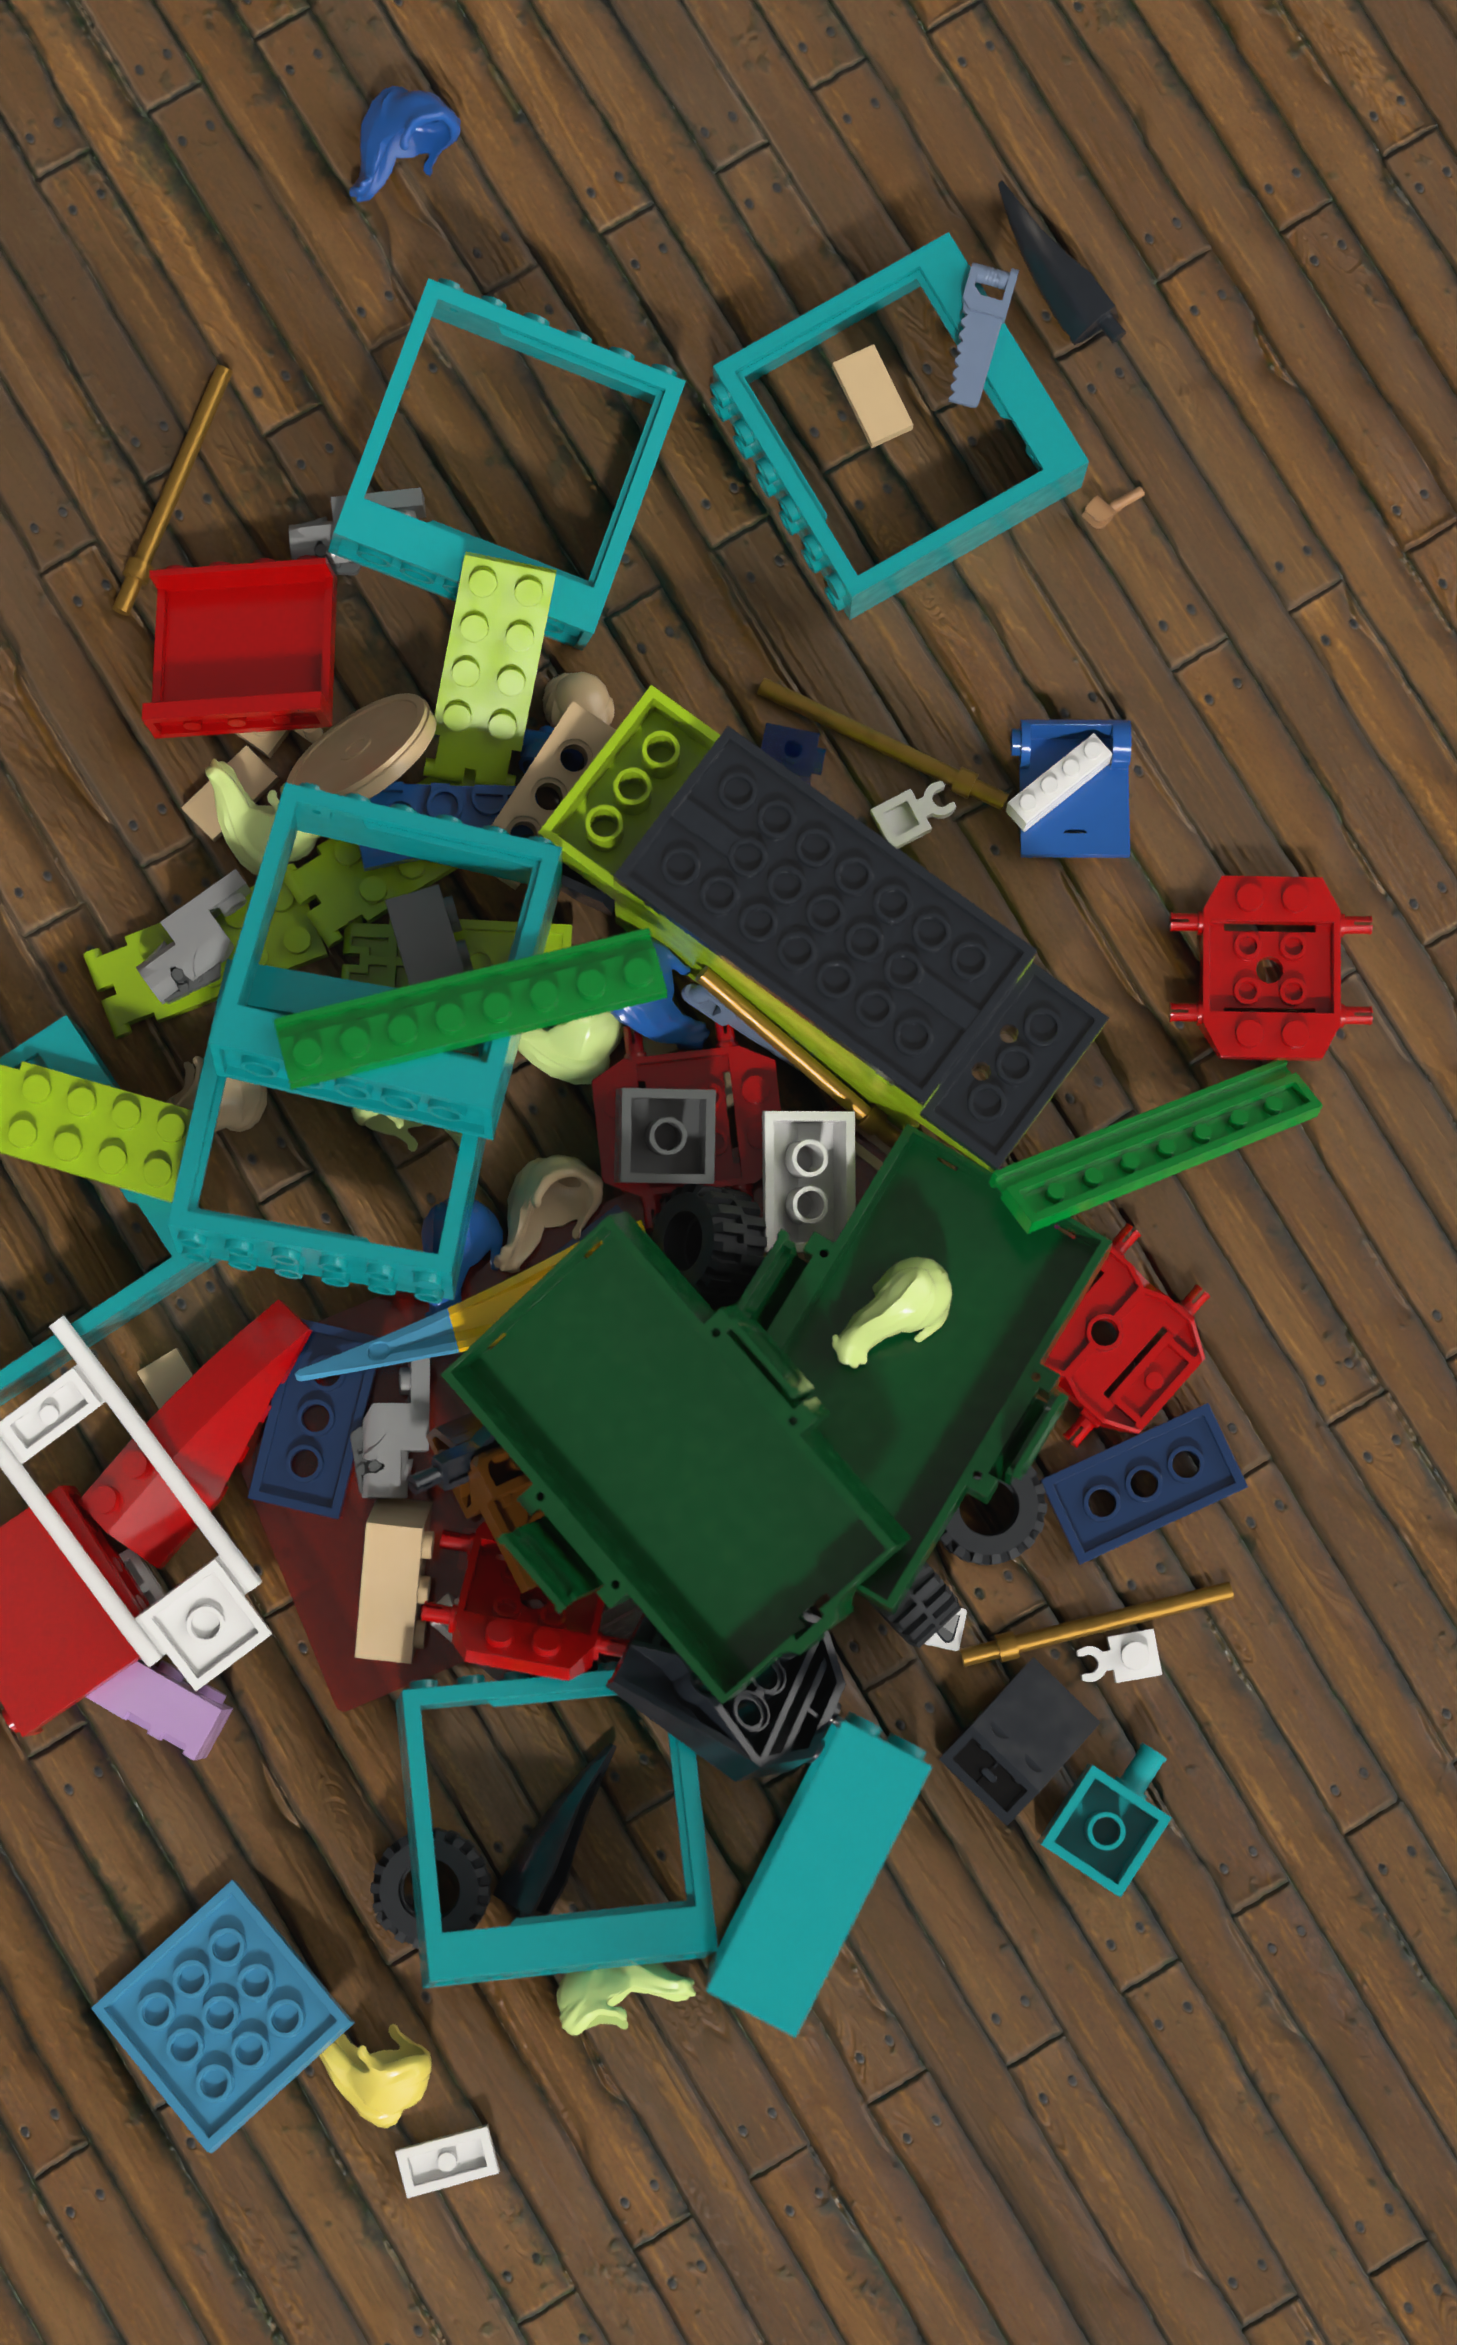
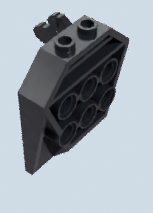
M808 1610L802 1615L807 1620V1625L810 1628L821 1619ZM643 1612L606 1687L733 1781L738 1782L789 1772L805 1762L812 1763L815 1761L825 1747L826 1741L823 1739L827 1727L835 1720L841 1710L839 1699L846 1683L828 1630L824 1633L826 1636L820 1642L802 1654L784 1653L740 1694L721 1704Z

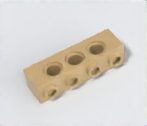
M572 701L491 826L500 827L510 835L513 827L524 825L529 827L535 836H538L539 830L556 809L545 810L541 808L535 799L536 791L542 787H550L558 793L561 803L615 733L616 729ZM566 749L579 751L584 758V768L577 772L565 769L560 760L561 752ZM496 877L514 890L520 885V882Z

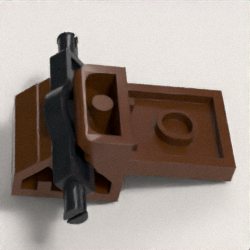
M473 1412L435 1427L426 1435L435 1454L431 1459L432 1467L414 1475H409L407 1477L409 1489L415 1495L436 1485L444 1491L452 1489L466 1519L482 1513L521 1593L523 1594L538 1587V1584L510 1551L496 1540L503 1533L513 1532L517 1527L535 1521L545 1515L542 1511L530 1515L517 1500L533 1482Z

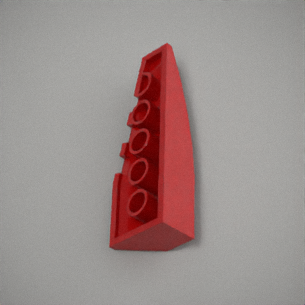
M280 1299L274 1302L208 1360L146 1423L211 1512L226 1494L229 1488L226 1483L237 1463L242 1464L250 1449L247 1444L259 1422L264 1423L272 1408L269 1405L280 1383L283 1384L287 1380L313 1331ZM133 1438L78 1500L83 1509L106 1533L157 1569H162L198 1528Z

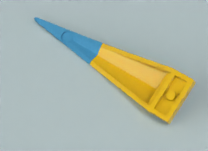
M642 1220L636 1221L645 1231ZM581 1241L449 1308L373 1341L299 1369L295 1373L297 1381H307L465 1352ZM598 1242L586 1256L589 1257L603 1242ZM503 1333L501 1336H499L490 1345V1347L495 1346L507 1334Z

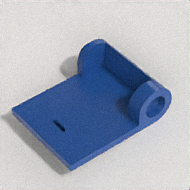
M1020 719L1019 729H1011L1010 753L1011 756H1019V793L1093 733L1112 752L1109 765L1027 831L1023 832L1020 828V858H1130L1129 765L1132 745L1130 720ZM1065 832H1084V833H1065Z

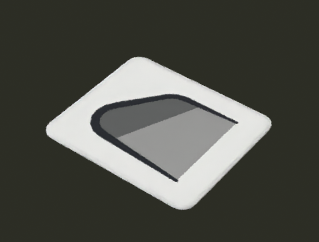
M961 1608L954 1617L924 1644L958 1651L960 1649L967 1610Z

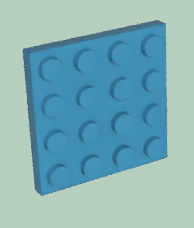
M231 1880L91 2008L208 2153H213L354 2024V2021L235 1880Z

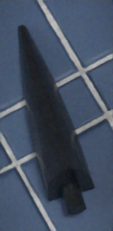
M1000 181L998 183L999 191L1020 253L1035 285L1063 331L1070 337L1071 342L1076 345L1094 336L1101 330L1111 343H1116L1122 339L1126 331L1117 320L1119 316L1116 306L1093 275L1040 228L1004 181Z
M609 1743L556 1798L503 1874L492 1895L518 1909L511 1923L517 1918L551 1915L568 1882L575 1850L586 1818L617 1748L614 1744Z

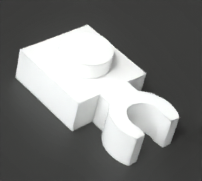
M937 781L929 785L925 790L924 797L918 800L912 790L909 789L870 809V814L883 838L899 849L932 831V827L927 820L928 818L943 819L952 815L956 810L954 802L944 807H939L934 804L932 799L935 794L945 789L944 782Z
M1154 1629L1106 1637L1107 1651H1101L1093 1646H1085L1076 1650L1077 1657L1091 1655L1097 1661V1667L1092 1673L1080 1675L1082 1681H1097L1104 1676L1106 1671L1110 1670L1113 1671L1115 1683L1162 1675Z

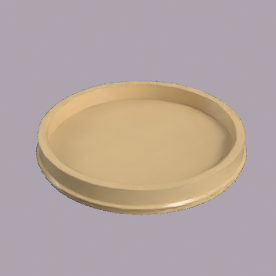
M397 694L370 703L342 719L326 731L319 740L315 741L296 762L286 783L298 786L300 783H312L320 786V790L341 796L347 793H355L370 799L396 781L419 759L434 736L436 718L430 711L428 702L416 694Z

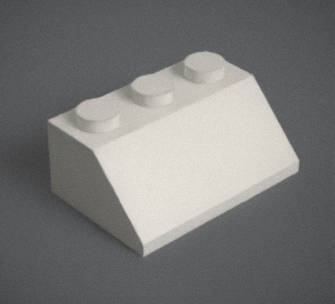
M762 1111L763 1218L766 1224L764 1237H767V1247L764 1248V1252H768L773 1247L780 1229L789 1233V1240L795 1243L797 1253L804 1252L803 1248L814 1231L835 1243L856 1208L855 1112Z

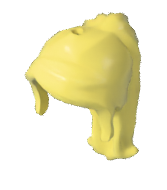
M396 2024L389 2026V2034L399 2044V2050H383L369 2054L364 2045L358 2048L350 2043L343 2033L319 2055L332 2082L345 2099L354 2106L361 2117L382 2128H389L396 2124L403 2110L417 2104L423 2097L432 2066L430 2052L422 2045L413 2042L405 2036Z

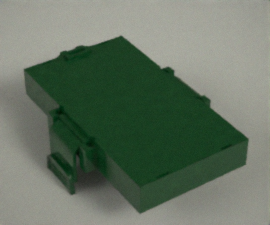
M908 1123L835 1243L814 1231L803 1248L805 1259L809 1261V1263H806L798 1257L795 1243L789 1240V1233L780 1229L776 1242L768 1251L737 1304L747 1318H754L815 1387V1390L804 1401L817 1397L831 1413L815 1428L911 1537L903 1547L860 1584L854 1592L893 1616L965 1495L968 1493L988 1504L998 1487V1480L1009 1485L1012 1484L1015 1478L1021 1481L1044 1445L1069 1396L1060 1392L1058 1397L1053 1394L1059 1385L1061 1375L1046 1367L1044 1363L1109 1256L1112 1246L1111 1240L1071 1217L1027 1234L1001 1200L1002 1193L997 1187L992 1188L989 1184L992 1172ZM941 1158L945 1160L946 1162L957 1167L958 1170L955 1171L954 1169L948 1167L947 1165L943 1164L937 1159ZM1055 1225L1075 1235V1238L1073 1239L1072 1237L1054 1228ZM912 1257L933 1259L948 1273L951 1283L952 1299L948 1317L938 1330L921 1342H916L914 1338L923 1329L912 1333L901 1332L885 1338L868 1351L866 1364H859L857 1368L839 1362L837 1353L832 1347V1336L834 1334L840 1335L853 1314L875 1298L876 1292L872 1289L873 1285L881 1279L890 1267L899 1261ZM1038 1395L1047 1400L1048 1403L1038 1399ZM979 1476L981 1479L976 1480L974 1477Z
M628 1212L608 1215L441 1374L533 1482L517 1500L530 1515L541 1511L545 1515L535 1521L517 1527L513 1532L503 1533L496 1540L510 1551L555 1604L557 1612L560 1614L572 1602L593 1593L597 1589L599 1590L596 1593L610 1609L631 1597L721 1704L740 1694L784 1653L802 1654L820 1642L826 1636L824 1634L826 1631L835 1627L853 1612L852 1599L859 1585L911 1539L909 1534L815 1428L831 1413L817 1397L804 1401L815 1390L810 1381L754 1318H747L736 1304L720 1308L715 1313ZM602 1241L603 1243L589 1257H587L586 1254L598 1242ZM503 1333L507 1334L493 1348L490 1347ZM827 1593L831 1600L820 1609L824 1616L810 1628L807 1625V1620L802 1615Z

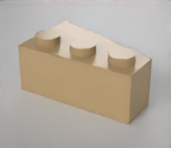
M401 1498L376 1499L366 1522L355 1658L411 1664L416 1648L424 1649L427 1621L420 1620L421 1604H424V1601L428 1602L430 1594L431 1576H425L426 1559H432L435 1531H430L433 1502Z

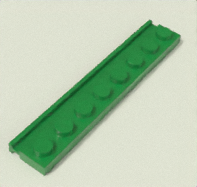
M645 928L274 1018L273 1022L290 1089L292 1090L667 998V987L656 949L653 946L650 929Z
M1276 1060L993 1172L989 1184L992 1188L997 1187L1002 1193L1001 1200L1025 1232L1029 1234L1318 1116L1323 1105L1296 1072L1292 1074L1286 1067L1288 1061Z

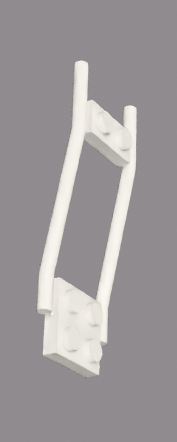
M63 1315L52 1323L49 1328L77 1364L0 1421V1468L147 1667L152 1666L167 1654L196 1692L272 1635L271 1629L245 1597V1594L252 1591L263 1581L108 1372ZM105 1402L219 1554L141 1612L136 1618L130 1613L22 1465Z

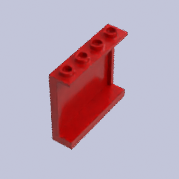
M303 555L298 557L297 560L276 561L269 558H260L254 560L253 563L244 564L218 561L203 567L170 565L162 570H149V577L157 588L152 702L142 703V721L155 739L332 727L338 578L327 558Z
M60 1485L47 1494L45 1497L133 1617L136 1618L141 1612L151 1606L102 1527L78 1503L82 1495L77 1487ZM30 1507L0 1527V1702L4 1707L2 1716L10 1729L15 1733H20L22 1737L41 1733L43 1731L42 1726L141 1659Z

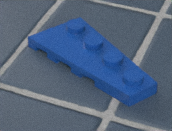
M394 781L369 800L372 803L388 807L392 804L406 805L416 810L418 814L435 818L437 815H449L458 818L465 825L482 828L483 826L493 824L517 786H451L450 783H431V785L403 784V782ZM524 825L515 826L510 832V835L521 838L535 836L533 831ZM358 845L364 872L422 860Z

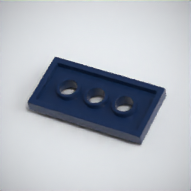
M302 1319L313 1331L287 1380L283 1384L280 1383L272 1398V1408L268 1414L248 1498L340 1520L354 1465L350 1434L362 1426V1420L367 1412L377 1368L340 1374L338 1381L331 1386H321L316 1379L297 1381L295 1373L299 1369L380 1337ZM314 1405L324 1406L329 1413L328 1425L318 1432L308 1430L303 1420L306 1410ZM303 1450L312 1451L318 1459L317 1470L308 1477L298 1476L292 1467L293 1458Z
M1209 1403L1039 1480L1040 1484L1043 1483L1046 1497L1078 1565L1248 1488ZM1181 1451L1192 1453L1198 1461L1197 1472L1190 1478L1178 1476L1173 1469V1459ZM1137 1471H1148L1155 1477L1156 1489L1151 1496L1139 1497L1132 1491L1130 1482L1132 1476ZM1096 1490H1105L1113 1496L1114 1509L1106 1517L1096 1516L1089 1508V1497Z

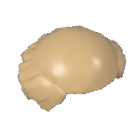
M586 672L562 673L547 683L542 701L545 720L551 727H556L572 701L608 725L613 721V699L609 696L606 685L597 676Z

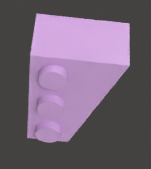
M140 1659L86 1696V1698L120 1718L128 1719L148 1730L147 1734L160 1741L164 1739L183 1749L182 1754L193 1761L207 1758L233 1710L232 1707L223 1703L227 1695L207 1684L195 1692L190 1684L183 1681L184 1676L179 1669L165 1661H161L158 1667L155 1665L147 1667L144 1661Z

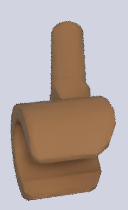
M1138 486L1123 496L1114 499L1109 505L1097 495L1085 507L1082 517L1094 528L1102 529L1122 508L1145 496L1144 491Z

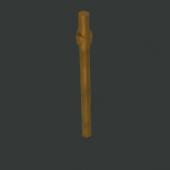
M216 365L134 557L128 558L122 572L125 579L112 607L113 610L120 614L129 616L141 586L147 585L149 582V570H154V567L151 565L233 374V371L225 366Z
M764 678L760 684L757 694L934 779L943 781L952 787L951 792L967 799L970 795L1001 811L1009 797L1008 793L977 779L979 774L962 767L958 770L772 680Z
M706 966L698 973L695 980L845 1110L855 1112V1124L869 1136L876 1135L888 1147L893 1148L901 1133L887 1121V1114L874 1103L867 1104L711 968Z
M1228 1581L1014 1635L1013 1631L994 1635L995 1640L959 1649L964 1667L1000 1658L1002 1663L1020 1658L1019 1653L1233 1600L1234 1594L1232 1586Z

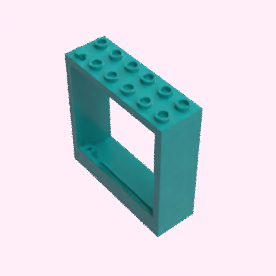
M949 232L713 366V383L710 384V388L714 397L710 398L716 414L722 422L728 419L737 433L733 436L737 449L745 460L752 457L760 471L756 474V478L761 489L768 498L773 495L776 497L782 508L778 514L784 527L791 536L796 533L799 535L805 546L801 552L808 567L814 574L819 571L821 572L828 584L824 588L828 600L837 612L843 609L849 620L1082 487L1089 464L1088 458L1004 323L1000 328L983 390L999 416L1012 420L1026 443L1025 451L1038 473L860 575H857L826 524L827 513L749 384L920 286L955 344H960L962 341L959 339V333L964 329L961 326V320L965 317L962 312V298L971 267ZM976 282L975 287L980 294L988 296L982 285Z
M428 278L335 527L328 552L455 602L466 551L557 570L544 636L583 651L597 627L686 381L678 378L677 372L667 366L652 364L650 367L635 361V356L622 348L610 347L608 350L592 343V339L582 332L567 330L565 333L549 326L550 323L547 319L537 314L524 313L522 316L507 310V305L497 298L486 295L477 298L463 292L464 289L460 288V285L454 281L444 278L434 281ZM431 317L652 404L588 580L432 520L426 523L364 498Z
M285 783L208 1042L216 1075L493 1140L522 1033L486 1042L482 1058L447 1051L291 1090L273 1022L274 1018L285 1015L246 1006L298 831L528 884L508 962L544 953L562 886V847L555 846L551 840L544 837L531 836L525 839L512 836L506 830L497 826L486 825L478 828L465 825L458 818L449 815H437L435 818L418 814L413 808L402 804H392L390 807L375 804L365 796L355 793H347L344 796L320 790V786L312 783H300L299 786Z
M231 959L226 961L211 1032L233 960ZM259 964L246 1007L287 1016L398 988ZM486 1042L456 1049L455 1051L472 1054L479 1052L478 1057L482 1058ZM208 1043L167 1223L176 1252L182 1253L181 1256L187 1260L199 1263H207L210 1261V1258L228 1261V1265L245 1271H254L256 1266L275 1269L276 1274L291 1279H301L303 1274L322 1277V1282L337 1287H347L350 1282L368 1285L370 1291L383 1295H394L396 1290L415 1293V1298L429 1303H441L443 1298L454 1300L486 1139L462 1133L438 1254L370 1243L367 1238L198 1209L227 1077L216 1075Z
M67 1015L0 1058L1 1065L20 1070L21 1063L24 1061L121 1089L83 1030ZM120 1188L128 1202L138 1204L172 1257L71 1323L89 1348L221 1261L210 1258V1261L207 1263L193 1262L181 1256L182 1253L176 1252L167 1225L172 1203ZM55 1335L0 1370V1406L73 1359Z
M619 1661L597 1665L598 1670L582 1673L570 1681L549 1677L533 1678L532 1674L513 1671L504 1673V1679L500 1681L485 1682V1675H469L456 1678L457 1684L438 1687L437 1680H418L410 1682L409 1688L401 1691L396 1701V1714L422 1989L700 1959L718 1951L696 1753L670 1733H668L686 1901L517 1918L510 1926L442 1933L421 1710L481 1704L501 1707L615 1696L617 1694L607 1688L606 1684L612 1677Z
M848 1711L845 1719L837 1716L831 1723L824 1737L826 1743L823 1751L810 1764L718 1946V1951L715 1952L708 1966L707 1992L795 2038L932 1768L931 1765L923 1760L926 1751L891 1732L887 1740L879 1737L882 1731L880 1727L851 1711Z

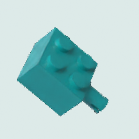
M1142 1742L1120 1778L1115 1776L1114 1779L1094 1765L1087 1763L1037 1842L1121 1898L1172 1819V1817L1146 1801L1147 1796L1144 1794L1167 1758Z

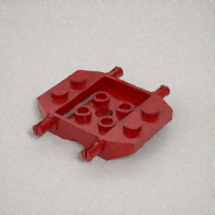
M1222 875L1202 911H1197V913L1170 912V932L1196 931V936H1199L1201 970L1199 1001L1196 1004L1170 1002L1169 1022H1196V1026H1199L1200 1031L1218 1059L1320 1061L1339 1028H1343L1345 1024L1372 1025L1373 1016H1370L1373 1013L1372 1006H1345V1004H1341V938H1343L1344 934L1371 935L1373 918L1372 915L1345 916L1344 913H1341L1323 877ZM1224 924L1314 925V932L1224 931ZM1268 959L1276 962L1281 970L1280 979L1274 983H1266L1260 980L1256 972L1257 964L1260 961ZM1224 1009L1314 1010V1013L1224 1011Z
M715 1022L718 1043L715 1045L716 1048L647 1056V1052H644L642 1034L634 1031L635 1043L633 1044L631 1027L624 1026L622 1027L626 1051L624 1059L591 1081L602 1181L609 1186L640 1198V1202L643 1203L645 1229L653 1228L651 1211L654 1210L655 1216L656 1213H660L663 1196L671 1195L674 1189L683 1187L684 1184L614 1182L616 1089L639 1088L638 1082H645L646 1088L716 1090L714 1184L701 1185L737 1189L752 1196V1202H754L753 1189L763 1179L762 1111H781L776 1061L739 1046L738 1042H736L735 1030L730 1025H726L727 1033H724V1027ZM730 1072L740 1156V1163L734 1164L723 1073Z
M1128 1223L1111 1240L1110 1254L1100 1269L1103 1275L1085 1294L1044 1363L1046 1367L1061 1375L1056 1389L1069 1396L1068 1399L1081 1410L1080 1416L1062 1434L1068 1441L1081 1428V1431L1070 1442L1076 1448L1079 1447V1444L1093 1428H1098L1099 1426L1138 1435L1205 1360L1193 1315L1210 1299V1295L1205 1291L1192 1304L1194 1298L1203 1289L1195 1284L1193 1289L1180 1303H1175L1166 1294L1151 1285L1124 1258L1126 1251L1141 1237V1234L1135 1230L1125 1242H1122L1125 1236L1133 1229V1226ZM1101 1320L1108 1321L1114 1326L1116 1339L1113 1344L1103 1346L1093 1340L1091 1330L1095 1322ZM1164 1327L1167 1330L1166 1333L1107 1398L1103 1393L1156 1333Z
M486 1521L477 1528L476 1533L471 1532V1534L443 1529L440 1549L467 1553L466 1560L469 1561L458 1605L448 1606L424 1601L421 1621L449 1625L448 1632L453 1633L452 1643L465 1662L570 1681L590 1670L593 1660H598L599 1653L622 1657L630 1639L603 1635V1632H599L606 1605L596 1593L599 1589L572 1602L559 1614L555 1609V1604L539 1586L523 1594L521 1593L506 1561L496 1559L497 1554L502 1553ZM537 1599L544 1603V1606L538 1609H531L523 1605L522 1601Z

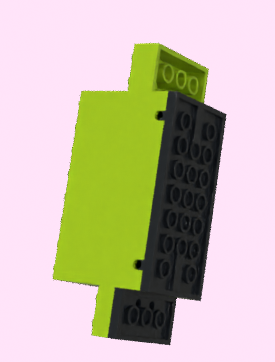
M652 685L538 832L539 837L549 839L555 846L562 847L563 863L615 900L616 924L627 932L649 928L651 937L666 945L680 961L690 966L691 972L687 976L696 981L695 978L698 973L708 966L867 1104L874 1103L887 1114V1120L901 1131H903L907 1123L916 1129L921 1124L965 1157L992 1173L999 1170L1110 1018L1035 964L1033 960L1038 950L734 729L727 726L721 735ZM1008 1034L1014 1042L1006 1043L1001 1039L1000 1035ZM972 1072H982L986 1080L980 1081L975 1079Z

